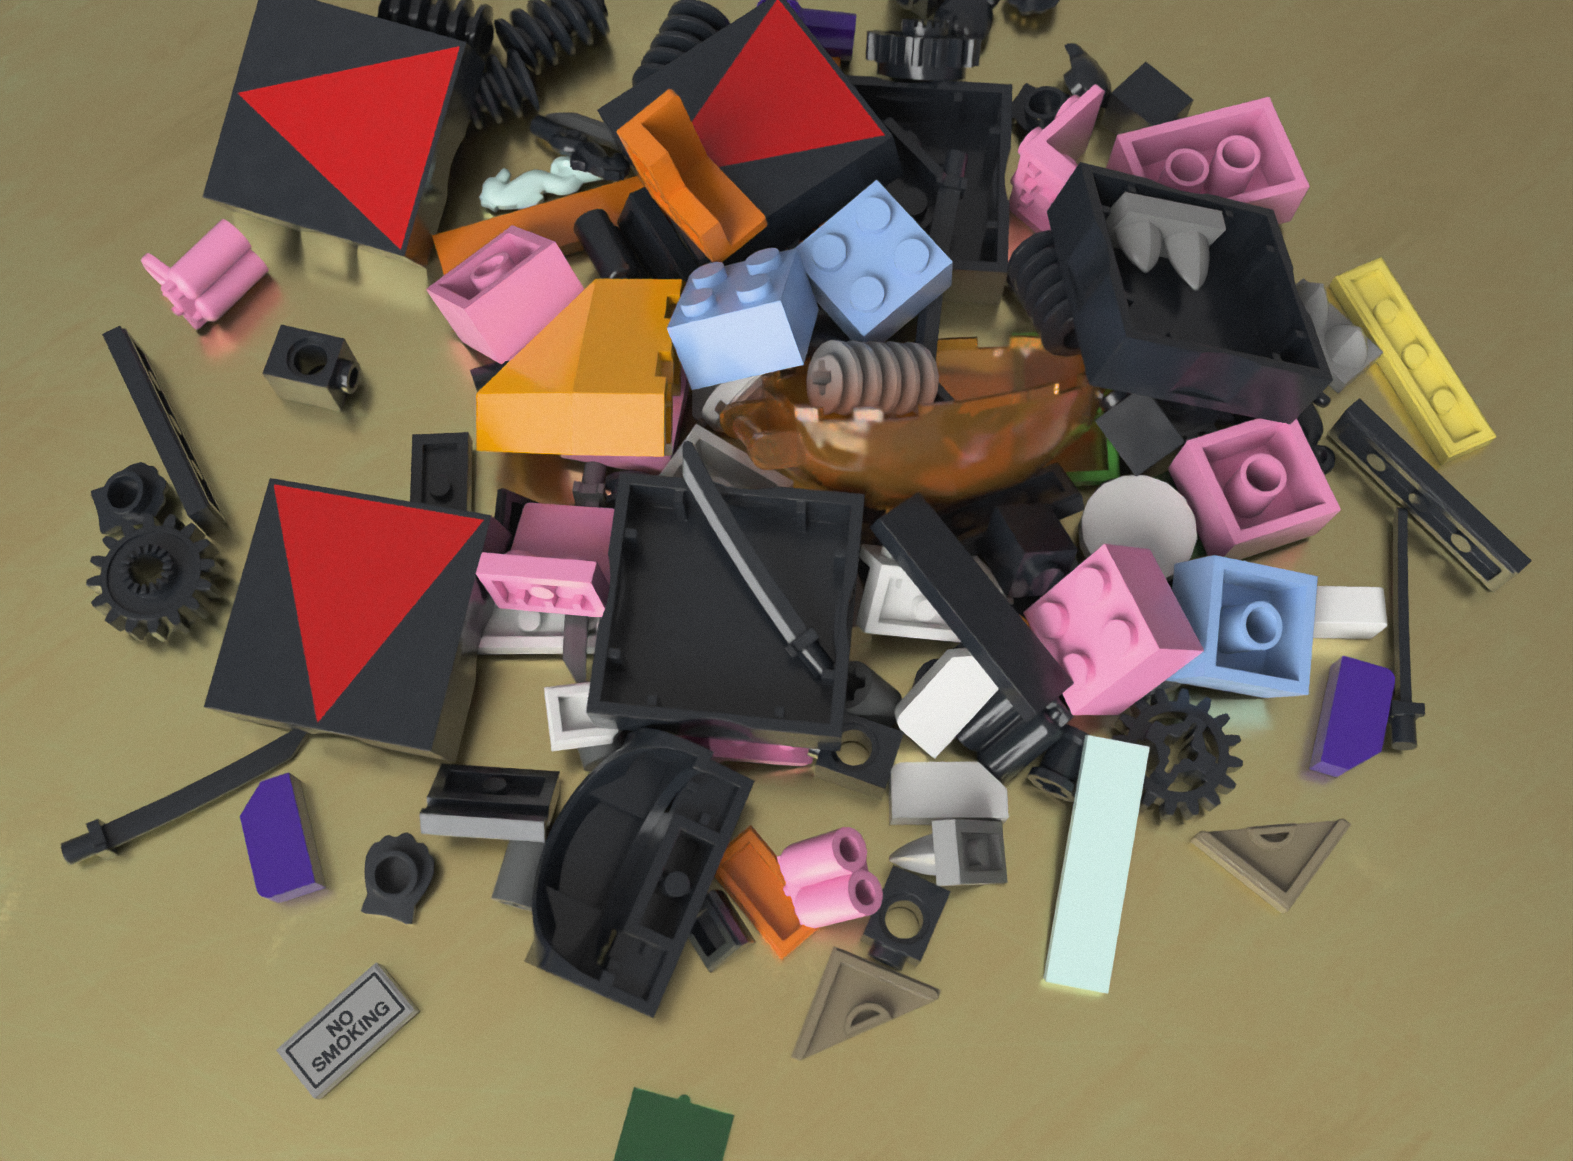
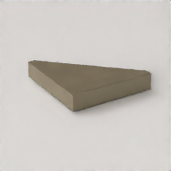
M1343 818L1335 821L1252 826L1245 829L1211 832L1200 831L1190 842L1280 913H1285L1292 907L1351 826V823Z
M834 946L791 1057L801 1061L934 1002L939 998L941 989Z

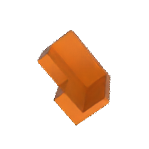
M668 89L616 131L651 197L711 262H723L767 226L768 222L765 215L707 156L680 96L673 89Z

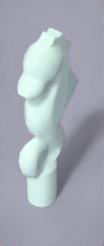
M560 156L552 162L550 173L544 170L533 169L521 174L510 183L511 173L506 168L501 169L496 177H489L485 180L479 198L482 207L489 208L495 213L498 209L521 210L542 204L545 201L542 195L546 192L556 195H570L577 192L583 183L604 180V178H599L589 172L572 170V167H570V156Z

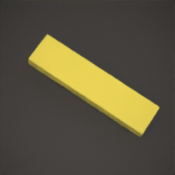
M1380 257L1334 277L1329 285L1351 322L1355 326L1362 327L1365 336L1383 351L1376 362L1440 464L1444 465L1489 445L1497 437L1383 258Z

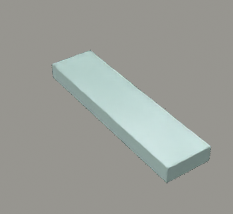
M1085 735L1044 972V980L1046 982L1108 994L1149 746Z

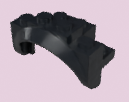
M642 728L628 732L622 747L601 762L579 784L564 805L548 835L539 859L533 885L532 918L534 940L524 962L654 1018L755 781L711 760L713 751L681 737L652 728ZM676 795V798L672 804L669 813H664V811ZM612 930H614V931H616V934H615V936H614V938H613V941H612V943H611V945H610V947H609V941H610V937H611V932H612Z

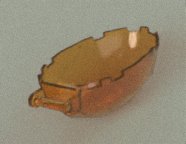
M1010 335L1009 346L978 347V337H951L938 339L936 365L939 383L955 401L918 404L919 416L913 411L905 415H898L892 412L883 415V409L880 407H851V413L848 415H840L835 412L824 415V407L811 406L807 395V374L811 357L805 359L804 365L796 366V373L781 377L780 370L761 375L763 398L734 402L727 405L720 414L719 422L721 428L728 436L739 439L747 447L748 457L756 467L762 470L784 468L806 488L865 494L864 507L875 510H892L917 492H920L934 510H939L1025 482L1090 430L1106 388L1088 384L1081 354L1069 357L1053 355L1044 349L1039 336Z

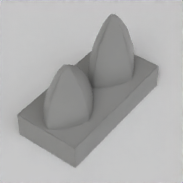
M1125 192L1110 208L1111 214L1106 219L1112 247L1121 249L1129 261L1143 273L1148 272L1155 266L1159 256L1168 258L1179 276L1194 291L1199 290L1208 274L1210 263L1209 246L1226 230L1222 211Z
M1303 278L1296 284V288L1302 303L1312 318L1333 381L1329 386L1339 394L1372 366L1383 351L1365 336L1362 327L1352 324L1329 302L1323 283H1308Z
M968 819L931 821L932 834L911 841L889 855V861L899 867L936 876L937 886L1008 883L1001 821Z

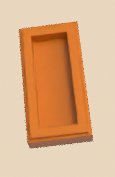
M752 825L728 843L714 879L779 959L783 961L822 927L811 928L805 924H800L791 896L784 894L783 887L786 885V882L780 871L777 855Z

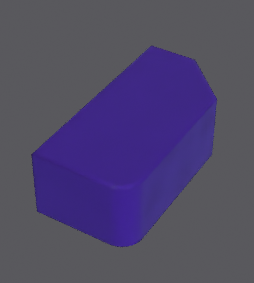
M1344 655L1331 665L1312 752L1310 770L1338 777L1382 751L1395 685V676L1391 670Z
M288 772L261 781L240 815L258 894L273 902L282 903L325 889L326 885L300 780Z

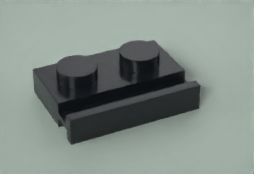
M441 763L427 795V807L422 808L420 812L421 834L545 842L546 828L550 826L560 794V771Z

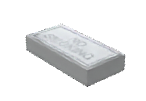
M375 963L276 1051L314 1099H321L415 1016L419 1010L381 964Z

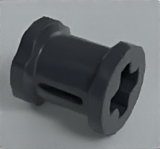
M1066 724L1063 736L1047 749L1039 767H1032L1027 778L1032 784L1051 796L1068 802H1074L1085 735L1089 734Z

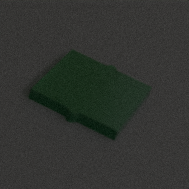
M634 1087L613 1161H723L735 1115L691 1103V1098L686 1094L676 1099Z

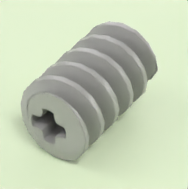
M829 340L821 344L813 354L807 374V395L811 407L816 413L821 415H829L833 412L840 415H848L852 412L860 415H867L871 412L879 415H886L890 412L905 415L911 411L919 415L926 412L934 402L938 391L939 374L936 361L931 352L920 343L892 341L886 343L868 341L865 343L855 340L848 342Z

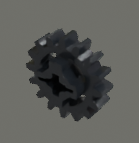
M1163 688L1157 689L1151 696L1150 705L1142 698L1129 707L1132 716L1121 714L1114 724L1118 731L1124 735H1116L1111 738V740L1149 746L1146 765L1147 775L1145 774L1139 811L1143 812L1152 803L1158 804L1160 819L1166 821L1173 816L1177 807L1180 808L1185 820H1191L1199 814V804L1210 812L1221 804L1216 792L1227 795L1237 785L1226 773L1236 772L1243 766V760L1229 755V750L1241 742L1240 735H1225L1222 727L1230 719L1229 715L1225 713L1213 718L1208 714L1212 700L1205 697L1196 706L1189 703L1188 689L1183 688L1175 695L1173 701H1169ZM1176 718L1180 719V722L1165 726L1156 719ZM1203 736L1209 745L1211 754L1207 752ZM1183 737V741L1179 746L1181 751L1178 754L1180 762L1174 764L1165 772V768L1170 761L1168 759L1171 751L1169 746L1171 744L1174 745ZM1184 782L1191 787L1195 784L1199 786L1197 789L1186 792L1168 790L1171 784Z

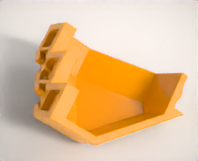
M595 279L476 393V451L563 455L671 456L673 396H681V362L668 333L667 326L686 282L682 279Z

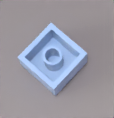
M878 180L874 181L796 247L800 253L817 303L851 340L865 343L868 341L884 343L952 286L953 261Z
M767 248L753 253L743 262L724 266L722 262H712L697 268L689 275L667 330L692 390L804 365L819 308L798 248L779 252L776 248Z
M1218 555L1174 564L1172 591L1200 641L1204 652L1166 679V681L1261 698L1309 695L1318 576Z

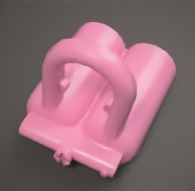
M221 219L171 268L150 253H146L141 259L145 269L162 285V294L165 297L167 296L173 303L174 307L171 310L178 317L183 315L194 329L201 328L207 321L214 322L219 320L269 271L262 259L250 249L251 244L245 236L225 219Z
M843 827L792 843L783 850L780 856H777L780 871L786 882V885L783 887L784 894L791 896L795 913L801 925L805 924L811 928H819L872 915L879 910L883 898L881 884L877 877L868 871L866 843L856 829Z

